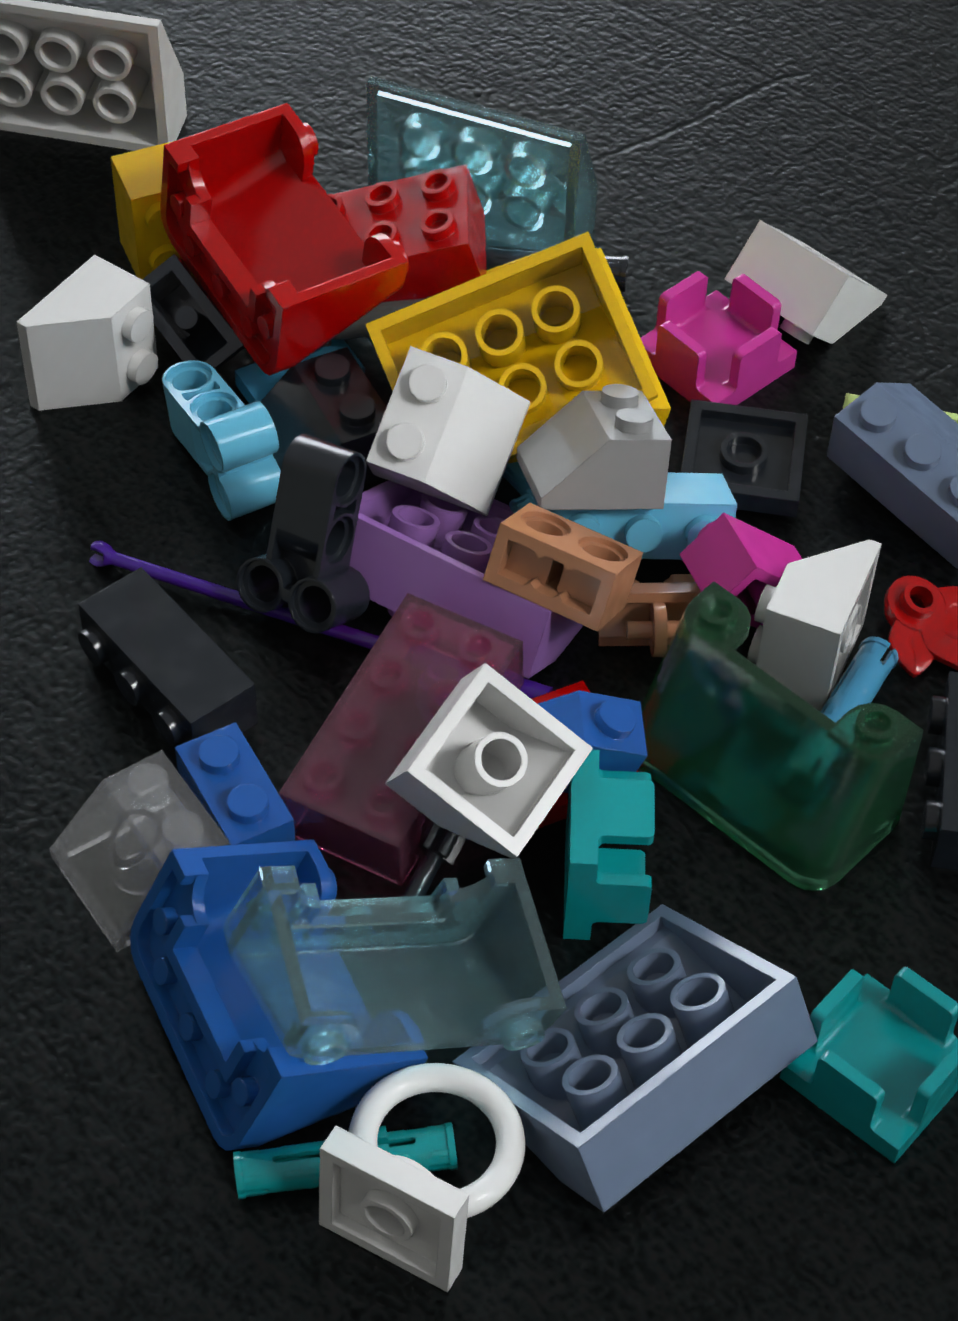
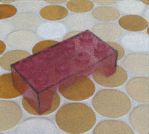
M407 593L278 793L294 819L295 838L300 840L314 839L319 849L402 886L419 858V847L417 845L420 842L421 827L424 823L425 815L385 783L463 677L486 663L519 690L524 684L523 641Z

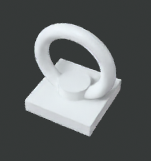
M418 1064L400 1069L384 1077L369 1089L359 1102L351 1119L349 1132L335 1126L320 1147L319 1225L448 1292L462 1270L467 1218L482 1213L497 1203L509 1191L520 1173L525 1155V1133L521 1118L513 1102L498 1085L487 1077L471 1069L452 1064ZM427 1092L449 1093L470 1101L487 1116L494 1129L496 1149L492 1163L476 1181L458 1189L435 1177L430 1171L414 1160L400 1155H392L379 1148L377 1141L379 1127L384 1117L394 1106L411 1096Z

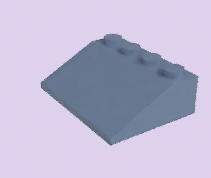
M662 904L648 914L646 923L632 926L452 1062L454 1065L478 1072L498 1085L511 1099L519 1113L525 1133V1144L563 1184L605 1212L781 1070L786 1068L791 1062L818 1042L796 976Z

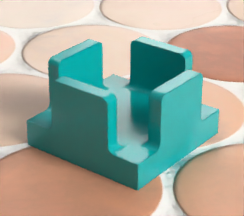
M592 750L569 782L565 824L563 939L590 940L591 926L595 922L644 924L648 920L652 878L649 875H645V853L642 850L599 848V846L604 843L651 845L653 843L655 834V786L651 781V774L647 772L599 769L600 750Z
M903 967L894 976L891 990L869 974L862 976L854 969H851L811 1013L810 1019L818 1042L781 1070L780 1079L892 1163H895L958 1091V1038L953 1033L958 1019V1003L908 967Z

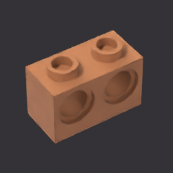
M528 503L500 523L483 580L598 632L625 608L643 552L535 504Z

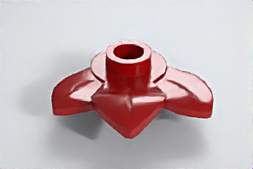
M912 575L903 576L895 580L885 594L884 613L886 620L891 626L888 642L891 643L889 649L897 650L899 656L898 664L911 677L920 675L928 668L933 659L958 670V586L937 588L930 581ZM912 600L915 601L916 603H918L921 607H918L917 605H915V604L912 602Z

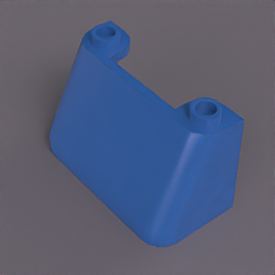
M314 839L172 849L138 910L131 927L130 945L135 967L211 1134L217 1144L226 1151L258 1147L358 1106L367 1091L384 1077L409 1066L424 1064L428 1059L418 1034L407 1020L400 1016L378 1018L370 1026L320 928L336 899L337 882L333 871L328 867Z

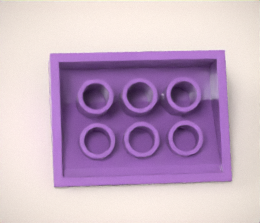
M389 480L362 493L349 566L359 571L365 578L370 591V600L386 607L392 617L407 623H418L440 634L441 640L449 646L463 650H472L492 660L498 670L519 677L524 676L528 679L556 661L584 626L483 580L499 525L514 514L510 510L509 505L494 499L488 516Z

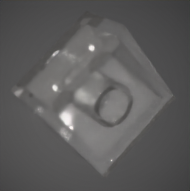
M161 750L103 779L51 846L50 853L61 872L117 952L130 945L131 927L134 918L172 849L230 845V842Z

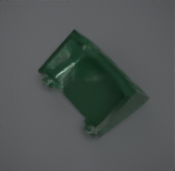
M714 581L694 597L686 607L642 703L641 710L648 756L639 768L644 772L650 773L651 778L789 883L800 889L810 891L828 889L840 881L899 824L924 730L898 711L886 705L876 703L858 705L844 714L836 723L735 651L749 634L751 616L747 606L739 598Z

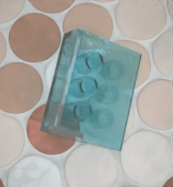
M370 76L366 83L368 186L383 181L389 182L425 174L436 169H447L467 164L485 213L486 245L544 250L587 231L591 236L595 228L598 186L585 134Z

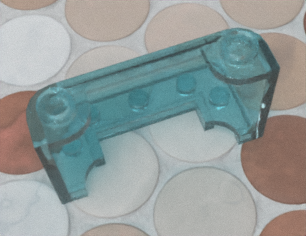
M520 858L488 859L483 866L486 878L464 888H459L457 878H443L431 896L320 900L315 883H302L300 886L295 866L260 867L224 922L223 931L228 951L287 1053L296 1058H304V1062L309 1065L328 1064L349 1055L503 1044L506 1050L510 1051L526 1049L538 1044L545 1038L544 1031L554 1024L567 1007Z

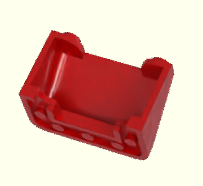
M288 103L165 144L163 150L160 209L166 234L173 247L254 361L269 376L294 367L403 287L406 274L409 271L406 252L398 241H392L386 234L379 233L370 236L364 243L313 176L314 156L318 154L316 135L308 123H302Z

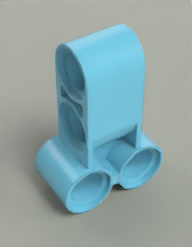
M188 360L169 367L163 374L162 382L171 429L208 476L212 496L223 517L231 521L274 504L276 502L281 470L273 457V453L278 452L279 440L273 420L265 406L260 401L244 405L217 371L206 362Z

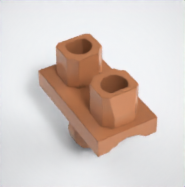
M672 574L664 583H639V581L634 579L625 608L597 632L598 646H650L652 657H666L667 645H710L712 609L691 574Z

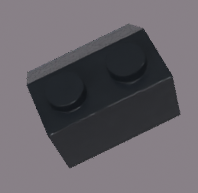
M348 347L299 362L294 367L289 368L261 400V403L269 412L277 431L279 449L278 452L273 453V457L280 470L289 445L301 434H309L359 452L365 457L366 461L386 410L385 404ZM366 462L364 485L384 479L374 475Z

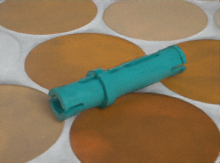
M452 1122L391 1132L386 1131L385 1125L379 1127L378 1147L392 1155H400L412 1159L428 1171L458 1169ZM325 1140L262 1150L234 1151L233 1160L238 1199L319 1187L320 1147Z

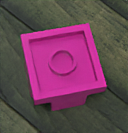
M697 271L660 295L656 326L652 331L642 336L641 340L656 375L690 403L691 399L738 405L795 367L797 350L781 339L782 334L778 331L781 302L745 274H741L733 279L730 299L718 290L706 296L708 277Z

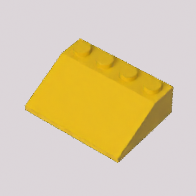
M588 231L365 324L392 391L410 346L468 366L529 400V409L509 459L516 457L517 447L581 391H602V388L609 384H624L632 386L638 391H643L648 401L658 398V393Z

